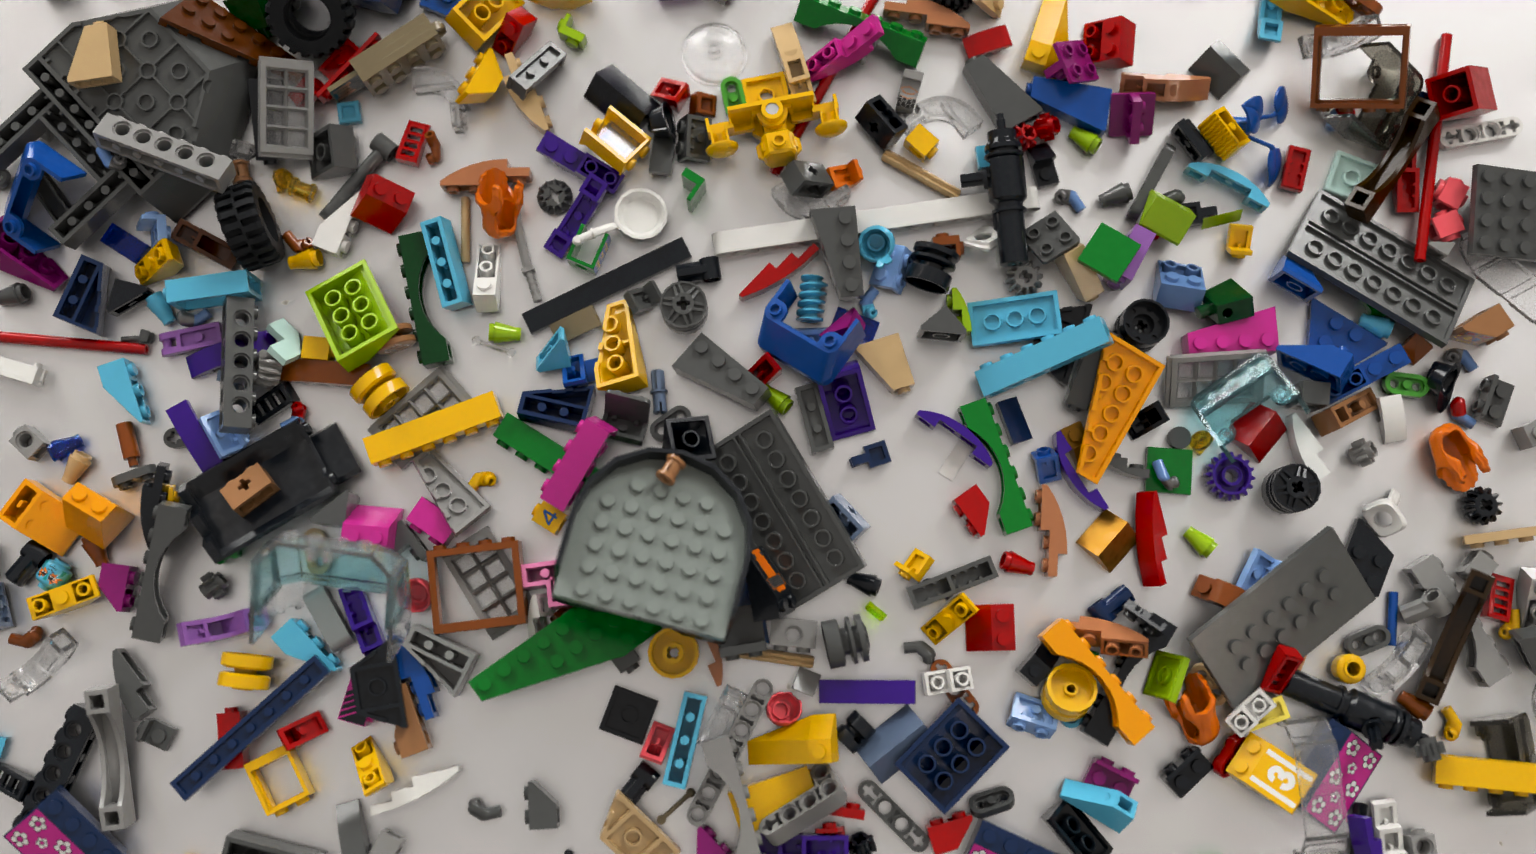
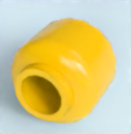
M1341 654L1332 661L1331 673L1338 682L1356 684L1364 678L1366 666L1364 661L1357 655Z

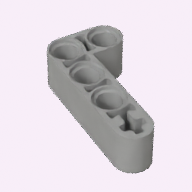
M828 763L815 764L811 768L810 774L816 786L762 819L759 824V831L771 845L779 846L846 803L847 793L839 777Z

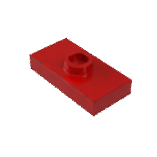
M1294 145L1287 147L1278 188L1296 193L1303 191L1311 155L1310 149Z

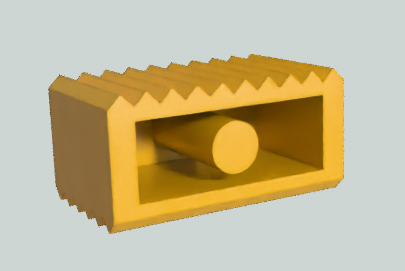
M1224 106L1214 111L1198 125L1201 135L1214 147L1215 154L1221 157L1223 161L1234 156L1251 141Z

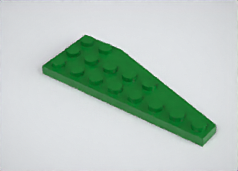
M573 607L468 681V683L483 702L624 657L662 630V627L611 612H593Z

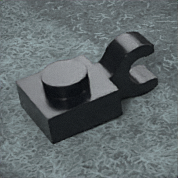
M1200 201L1182 203V205L1191 209L1196 215L1191 226L1202 225L1204 218L1218 215L1217 206L1201 208Z

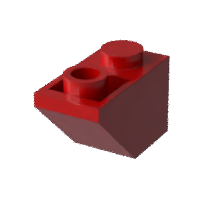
M522 6L507 12L492 48L504 58V54L513 52L515 55L531 36L538 19Z
M975 484L952 501L954 505L952 509L959 518L963 517L967 522L965 527L972 536L976 535L980 538L985 534L990 502L977 484Z
M965 810L952 813V817L945 820L942 817L929 820L930 824L925 825V829L933 854H943L958 849L973 821V817L969 812L965 813Z

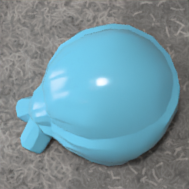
M880 225L871 226L863 230L858 238L860 255L865 260L876 263V267L882 269L885 263L888 265L892 263L890 255L895 247V238L892 232Z

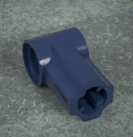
M1122 584L1108 596L1092 604L1087 611L1093 618L1112 622L1117 618V614L1122 611L1121 606L1125 601L1130 599L1134 602L1135 598L1132 592Z

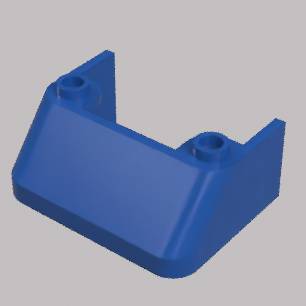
M42 141L29 142L24 148L5 204L2 222L5 233L33 254L61 247V243L27 220L44 172L59 182L83 178L87 175L84 170Z
M786 279L765 308L758 336V344L763 352H769L773 358L818 385H828L835 379L865 338V332L860 320L856 318L843 336L836 332H827L816 342L785 324L783 321L788 314V309L798 297L791 281Z

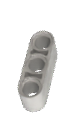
M325 584L303 595V600L334 653L356 641L354 633Z

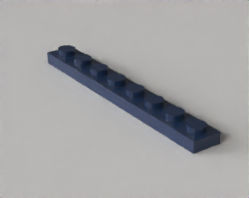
M317 655L311 657L170 782V785L184 801L189 800L332 672Z

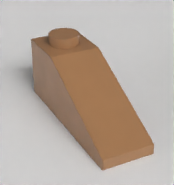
M1371 387L1311 416V419L1319 434L1323 437L1378 409L1377 398Z
M410 682L402 684L408 727L402 728L396 725L394 734L396 741L393 743L397 755H401L402 759L433 747L423 717L419 714L418 703L411 691Z

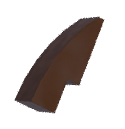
M180 218L171 233L172 240L230 270L233 269L237 262L227 242Z

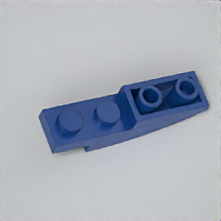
M1401 343L1355 365L1354 371L1341 393L1330 388V404L1411 363Z
M397 634L386 636L387 640L391 638L395 640L401 680L408 678L412 680L410 688L419 700V704H417L419 714L425 720L439 716L432 696L433 693L440 691L437 681L433 677L434 675L403 646L405 641Z

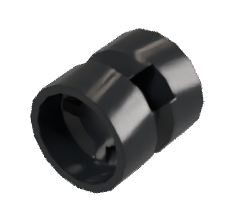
M856 710L846 718L847 723L845 725L841 724L837 728L838 739L853 754L862 746L863 739L868 740L876 732Z

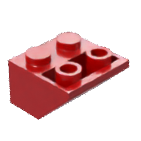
M1120 15L1084 24L1083 42L1087 46L1089 56L1096 68L1116 70L1133 66L1135 23Z

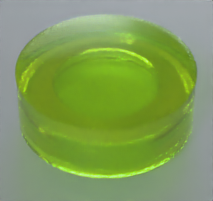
M869 601L865 606V609L879 621H883L887 617V614L873 602Z

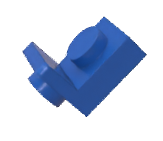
M1040 447L1037 451L1031 452V458L1035 462L1037 480L1040 485L1062 480L1059 457L1053 448Z

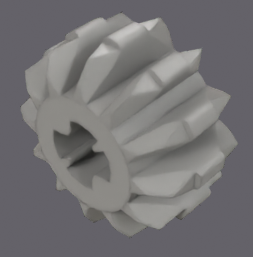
M1029 261L1027 265L1012 266L1010 270H1007L1006 275L1009 277L1005 279V283L1012 284L1008 288L1009 292L1014 289L1017 290L1015 296H1019L1021 292H1023V295L1029 294V292L1031 294L1037 293L1036 288L1042 287V283L1039 280L1043 278V274L1037 273L1040 266L1032 268L1033 261ZM1022 275H1024V278H1028V281L1026 283L1024 282V279H1020Z
M262 349L257 353V361L254 364V370L257 371L255 384L266 388L275 387L281 379L282 365L267 350Z

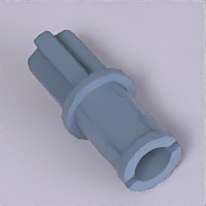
M655 369L651 371L652 390L650 395L653 397V414L658 415L659 412L661 414L668 412L666 405L668 390L665 389L664 371Z

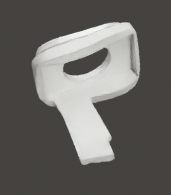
M993 226L979 228L963 242L965 247L978 249L983 252H990L995 249L998 268L1003 267L1000 266L997 232ZM983 235L992 236L991 238L986 240H979L983 237Z
M1395 488L1391 489L1388 499L1376 500L1365 505L1362 509L1366 521L1379 537H1388L1405 529L1407 525L1406 519L1397 507L1401 494ZM1380 511L1387 512L1392 517V523L1389 526L1378 525L1374 520V515Z

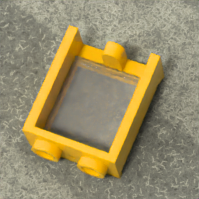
M610 105L603 120L597 118L593 123L591 131L587 127L584 129L579 144L586 145L617 170L621 176L626 170L631 171L634 168L639 157L643 159L650 151L648 146L652 138Z

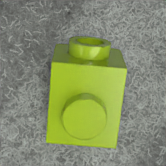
M567 13L564 19H560L557 26L560 40L565 41V44L573 49L578 47L584 50L588 43L586 35L571 28L573 25L572 15Z

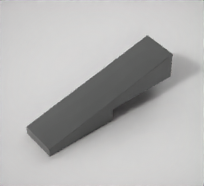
M989 555L906 588L914 610L999 576Z

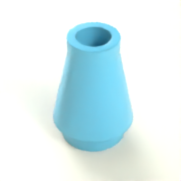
M158 291L145 299L147 302L146 306L162 321L164 326L176 321L171 305L164 300L162 291Z
M1362 313L1358 321L1359 326L1380 339L1382 337L1388 339L1395 322L1390 321V318L1367 315L1365 313Z

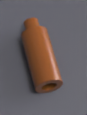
M127 421L116 424L124 461H128L130 468L139 466L137 458H140L141 455L133 422Z

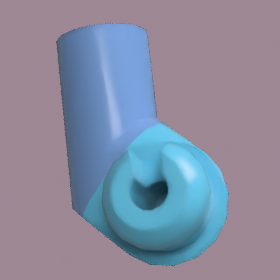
M873 286L869 287L859 302L862 315L866 319H874L878 313L875 310L873 301L879 294V291Z

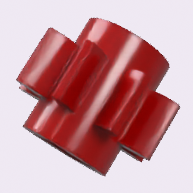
M1049 112L1040 114L1039 119H1036L1033 123L1036 134H1038L1040 139H1044V141L1054 140V135H1058L1061 129L1059 119L1054 117V115H1050Z
M1023 122L1020 126L1016 125L1014 127L1017 132V139L1022 143L1023 152L1028 148L1032 149L1037 144L1035 139L1038 137V134H1036L1033 126L1026 125Z

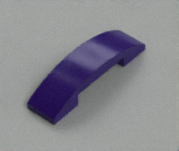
M590 172L578 190L580 193L558 228L553 230L543 247L560 259H563L569 252L572 239L577 234L581 223L587 227L610 184Z
M267 330L258 332L257 341H254V349H257V353L262 349L267 350L270 345L277 343L276 339ZM235 340L236 345L245 347L244 342ZM222 342L185 357L192 379L213 373L215 369L221 368Z
M919 410L914 416L932 430L937 423L971 446L974 450L969 457L986 469L990 468L993 464L988 451L981 441L959 422L931 411Z
M1061 430L1052 435L1053 449L1058 454L1061 474L1068 486L1082 501L1099 512L1108 509V505L1097 488L1088 492L1065 455L1072 450Z

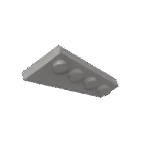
M434 449L428 452H421L412 459L413 465L455 537L491 510V505Z

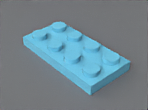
M1057 290L967 303L972 328L973 348L1041 339L1049 334H1054L1055 336L1062 333Z

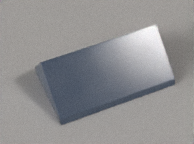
M908 704L875 729L876 732L868 740L863 739L862 746L857 750V753L881 784L899 771L894 763L927 730L925 724Z

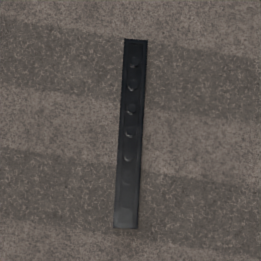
M680 237L522 313V316L530 333L533 335L550 327V324L590 305L600 303L691 259L692 256L683 238Z

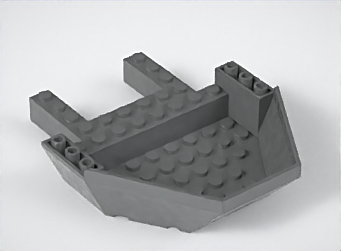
M175 0L72 22L22 68L40 89L0 125V170L4 171L23 154L27 143L38 140L49 129L97 181L87 193L48 228L62 245L76 250L136 193L160 212L166 214L172 221L178 223L180 218L183 219L213 191L129 158H126L128 163L122 170L106 168L95 151L98 146L92 132L107 112L116 116H122L137 124L141 123L147 128L158 132L162 131L168 136L183 139L192 145L204 147L213 153L226 155L230 159L236 160L251 110L248 79L258 78V65L256 67L249 64L250 60L238 55L235 58L207 46L201 42L200 38L191 34L184 36L179 33V29L168 24L166 27L159 25L160 17L183 0ZM96 21L107 22L117 30L122 83L77 89L67 82V77L83 28L87 25H93V22ZM110 152L111 155L119 156L116 153Z

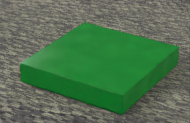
M1101 223L1077 262L1117 284L1139 251L1141 244Z
M1146 447L1145 469H1150V475L1148 479L1144 480V491L1191 495L1193 450ZM1162 459L1169 476H1176L1179 479V487L1173 488V490L1165 489L1156 476L1152 462Z

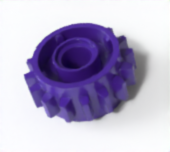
M1223 452L1218 454V458L1213 457L1210 459L1212 464L1205 466L1208 471L1203 474L1204 477H1207V482L1204 485H1209L1210 494H1217L1216 499L1224 497L1226 502L1231 501V498L1234 501L1239 500L1240 495L1243 497L1248 495L1246 489H1252L1253 486L1250 483L1252 480H1255L1251 473L1254 468L1249 467V460L1244 461L1242 454L1234 456L1233 452H1228L1227 456ZM1226 471H1229V472L1232 473V475H1233V481H1232V482H1228V481L1226 480V478H1225V473H1226Z

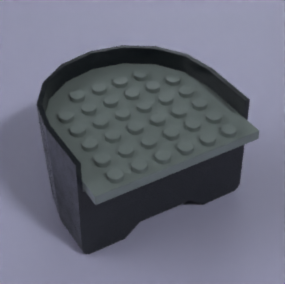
M648 447L613 458L587 479L571 509L555 561L553 599L563 604L593 612H611L668 627L681 635L703 641L725 644L738 610L751 558L752 519L741 491L717 465L685 450ZM668 454L680 457L686 464V467L680 470L676 476V482L673 486L661 482L655 475L657 470H661L666 463Z

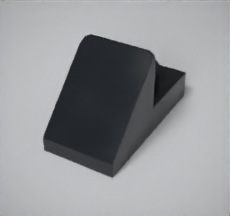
M1048 143L1037 144L1032 149L1028 148L1026 154L1037 190L1058 185L1060 181L1054 165L1056 154Z

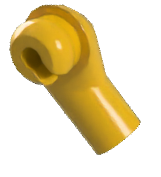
M477 472L468 484L477 491L479 486H493L497 479L492 472Z
M1511 609L1509 623H1504L1499 627L1498 635L1504 640L1511 639L1509 630L1520 628V609Z
M1451 705L1440 710L1446 719L1443 734L1446 740L1455 741L1459 737L1462 723Z

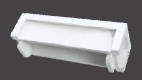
M0 356V376L42 388L48 372L42 369L43 364L35 362L34 366Z

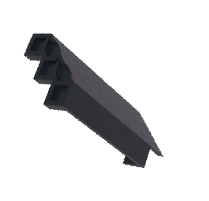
M299 417L178 486L177 494L184 504L192 506L190 521L203 537L202 547L215 564L339 493V484L362 472L336 422L313 434L314 432L307 421L303 423ZM258 462L269 473L280 490L242 518L231 508L219 490L225 487L227 482L241 475L246 468Z

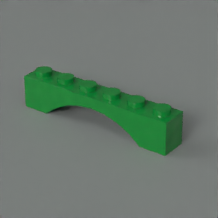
M800 0L793 21L811 28L829 24H848L857 27L870 15L862 13V10L858 7L850 6L849 8L841 5L842 2L839 0ZM876 15L885 33L879 40L890 50L895 60L916 68L928 37H925L918 30L913 29L909 31L904 29L900 23L883 21L881 16Z
M986 398L960 406L957 411L963 426L969 429L987 448L998 468L1001 480V497L996 516L1003 536L1033 526V514L1030 508H1026L1024 503L1026 499L1025 492L1022 487H1018L1016 481L1018 478L1017 471L1014 465H1010L1008 457H1010L1009 449L1006 444H1002L1000 438L1002 436L1001 428L998 423L995 424L992 417L994 415L992 404L990 402L987 403Z

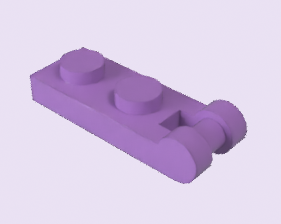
M218 321L159 334V340L163 344V349H161L162 357H173L177 354L201 350L222 342V323ZM174 339H176L177 346H172Z

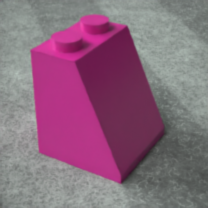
M357 505L342 523L340 547L358 551L393 554L397 524L400 520H403L404 509Z

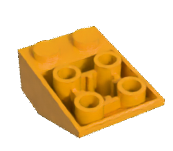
M25 478L0 511L1 520L61 557L66 554L79 536V534L66 527L62 498L35 480Z

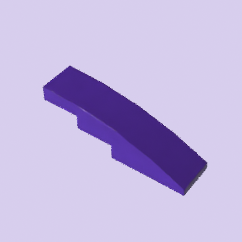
M185 399L165 410L202 473L225 460V458L220 460L199 423V419L189 400Z
M357 581L339 589L338 592L351 630L355 633L361 652L366 657L373 650L384 644L386 640L361 582Z
M819 680V703L916 704V680Z
M1358 814L1347 815L1354 853L1383 854L1382 840L1374 837L1372 817Z
M760 833L763 844L759 845L761 854H849L848 835L799 833L785 843L773 846Z

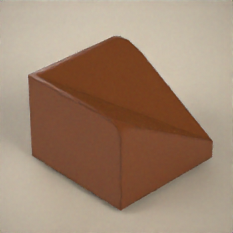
M1417 333L1411 334L1402 343V347L1408 355L1412 366L1433 348L1425 338Z

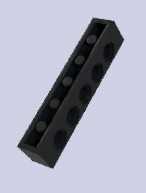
M84 703L73 704L66 711V720L63 726L56 732L54 737L55 743L52 749L46 753L44 757L45 764L42 770L36 774L33 780L34 786L32 791L24 798V807L21 813L14 819L12 827L45 799L44 791L46 789L51 793L61 784L69 793L71 792L96 739L92 724L86 715ZM77 724L81 726V733L79 735L75 732ZM66 746H69L71 749L69 757L65 754ZM56 767L60 770L59 778H56L54 774Z

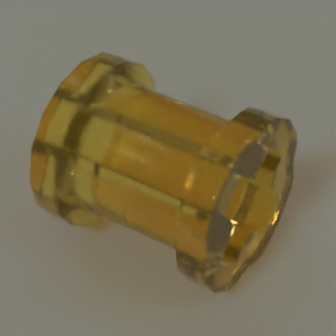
M294 177L289 184L288 195L292 197L298 196L305 199L306 202L312 203L317 194L318 187L316 184L312 183L309 185Z

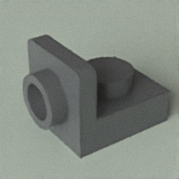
M147 718L139 724L136 730L138 735L135 740L146 742L163 751H168L179 729L156 718Z

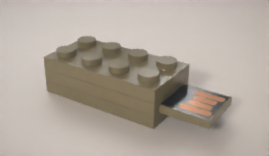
M423 12L350 59L349 62L354 71L327 87V90L337 103H340L365 86L373 97L384 94L391 85L402 82L408 74L421 70L425 63L442 56L443 52L447 50L441 40V37L447 32L445 25L441 21L431 23Z

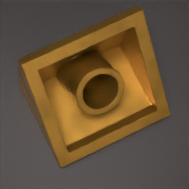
M1106 509L1075 543L1111 573L1136 544V533L1128 522Z

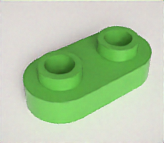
M732 76L725 78L720 86L727 117L728 106L746 103L741 81ZM730 87H733L736 90L735 92L730 93L728 92V89Z
M1392 372L1382 379V388L1389 395L1401 394L1402 397L1420 398L1425 396L1430 389L1427 385V379L1422 375ZM1390 381L1395 382V388L1391 387ZM1413 384L1417 385V391L1412 388Z

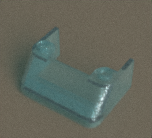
M1267 353L1254 355L1195 395L1191 401L1192 409L1232 464L1236 461L1225 447L1236 437V429L1232 423L1269 398L1277 405H1287L1296 399L1306 414L1311 412L1299 392Z

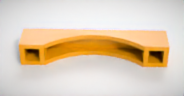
M1057 618L1037 636L1051 654L1073 660L1092 673L1104 689L1109 700L1114 729L1127 744L1135 746L1155 728L1151 723L1152 717L1144 709L1140 710L1135 704L1137 702L1136 698L1129 691L1125 692L1121 688L1122 682L1114 673L1110 674L1105 669L1106 663L1100 656H1094L1089 650L1091 648L1090 644L1083 637L1079 638L1074 632L1076 630L1075 626L1068 619Z

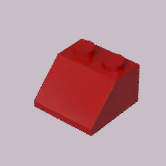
M375 173L369 174L365 178L350 216L388 234H392L407 214L415 193Z
M1014 604L976 605L979 611L965 621L966 651L1016 650Z

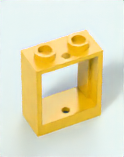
M282 745L243 765L266 816L275 814L278 817L290 811L288 806L294 803L300 806L310 801L309 796L316 793L296 749L286 752ZM288 756L304 791L276 805L260 769Z

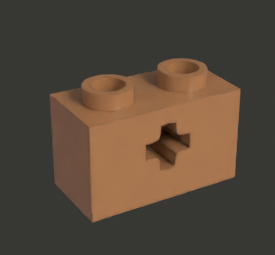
M257 462L246 468L237 478L227 482L225 487L219 491L231 508L243 518L280 489L269 473Z

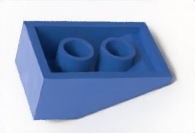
M1278 345L1276 347L1278 365L1313 381L1331 383V389L1339 393L1342 392L1354 371V354L1343 346Z

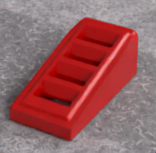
M411 120L408 121L395 156L398 163L419 168L427 142L424 134L430 131V125ZM412 129H422L423 132L422 134L413 132ZM410 136L418 137L420 140H412ZM408 143L417 145V148L407 147ZM408 151L414 153V155L410 156L405 153Z
M1492 573V576L1496 579L1482 607L1480 617L1500 623H1509L1515 579ZM1497 581L1506 583V587L1497 586ZM1496 590L1504 592V596L1495 594ZM1495 599L1501 600L1502 604L1494 603ZM1494 608L1500 609V612H1494L1493 610Z
M1282 644L1277 646L1260 685L1263 691L1278 695L1282 693L1304 660L1296 648Z

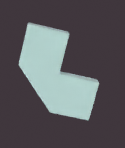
M284 318L268 324L267 332L278 342L270 345L267 352L282 366L298 360L301 355L299 332Z

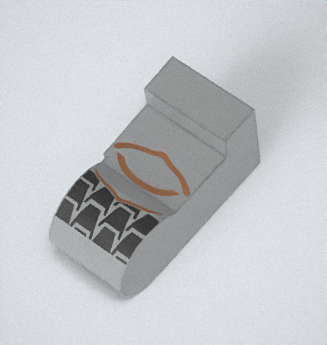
M905 68L895 111L912 115L923 79V72Z

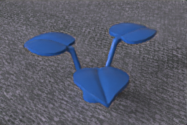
M1280 86L1275 93V111L1272 114L1262 115L1263 99L1261 96H1254L1241 105L1247 117H1233L1251 141L1270 149L1268 154L1269 180L1267 187H1271L1280 174L1282 166L1280 148H1275L1270 143L1250 136V133L1255 134L1258 132L1260 121L1263 119L1276 117L1277 124L1285 121L1288 114V98L1285 86Z

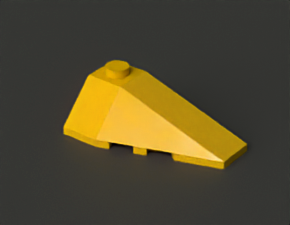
M1067 0L1042 1L1020 69L1045 76L1044 70L1059 60L1053 44L1068 41Z
M1269 0L1284 11L1326 25L1353 24L1354 11L1344 0Z
M625 299L607 304L602 326L604 330L602 342H599L598 346L600 351L598 362H595L594 366L596 388L601 391H607L608 389L620 390L623 393L648 387L646 367L632 311Z
M836 713L813 714L789 726H783L747 742L749 765L823 764L839 761Z

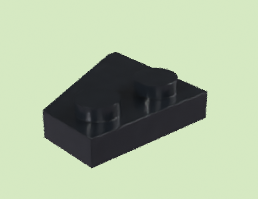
M1130 599L1126 600L1121 606V609L1124 610L1123 615L1132 622L1138 621L1143 625L1141 629L1151 637L1154 635L1157 637L1162 636L1170 628L1166 623L1160 624L1153 618L1151 613Z

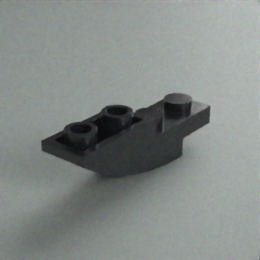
M160 462L156 467L153 483L146 482L142 486L140 515L143 535L148 549L151 543L148 541V534L150 528H154L155 519H152L154 507L158 506L163 500H167L168 493L164 492L165 485L170 484L172 478V471L169 470L170 463Z

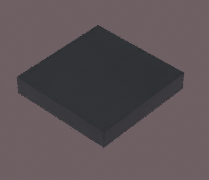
M615 685L599 729L642 745L658 700Z

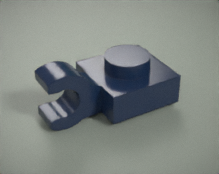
M885 440L862 447L864 454L849 459L851 468L867 463L869 469L891 462Z

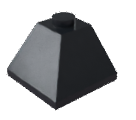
M709 416L665 419L662 448L685 450L704 460H715L717 456Z

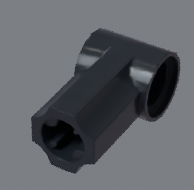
M717 256L704 257L697 262L676 265L678 282L688 281L695 283L702 281L703 283H713L722 279Z
M30 540L23 546L20 551L21 556L5 573L6 578L19 587H23L32 575L41 568L44 562L53 557V553L34 540Z
M643 760L631 774L630 780L621 789V792L636 805L645 791H648L661 775Z

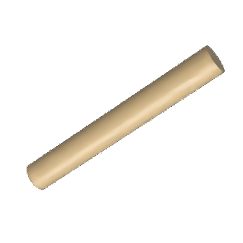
M461 197L462 263H470V197Z

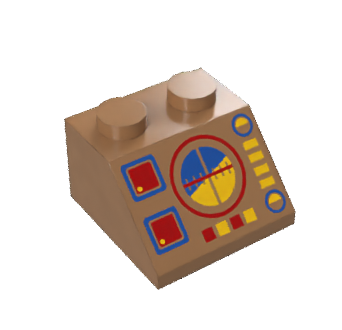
M1500 303L1477 313L1455 327L1449 340L1475 346L1484 342L1486 345H1489L1509 335L1507 330L1515 325Z

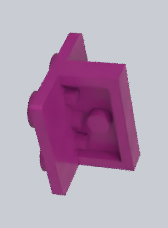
M1083 40L1061 41L1053 44L1059 60L1044 70L1047 79L1056 78L1061 80L1067 78L1069 84L1095 82L1099 79L1096 67L1092 63L1088 48Z
M1155 92L1112 93L1108 135L1110 137L1126 136L1130 144H1139L1140 136L1152 135L1156 102Z

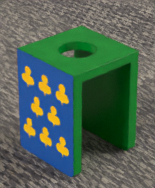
M581 223L576 235L588 231L585 224ZM605 233L591 265L576 259L582 244L576 246L572 243L566 257L569 265L596 276L611 243L609 234Z

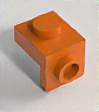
M853 159L845 165L828 167L826 169L834 182L831 191L852 188L863 180L862 169L857 159Z

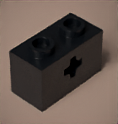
M881 95L866 101L855 117L882 150L897 143L909 127Z

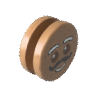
M398 323L399 330L377 354H392L413 346L417 339L415 335L410 334L413 331L412 325L410 323Z

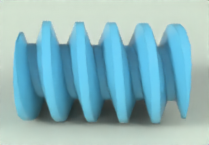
M801 275V281L804 283L800 284L802 292L799 293L798 297L802 300L797 302V306L801 308L796 310V315L799 316V318H796L797 321L805 323L823 322V319L818 317V314L824 313L825 310L819 308V305H824L826 301L821 300L820 297L826 296L827 293L822 291L821 288L828 287V284L822 282V279H824L822 276Z

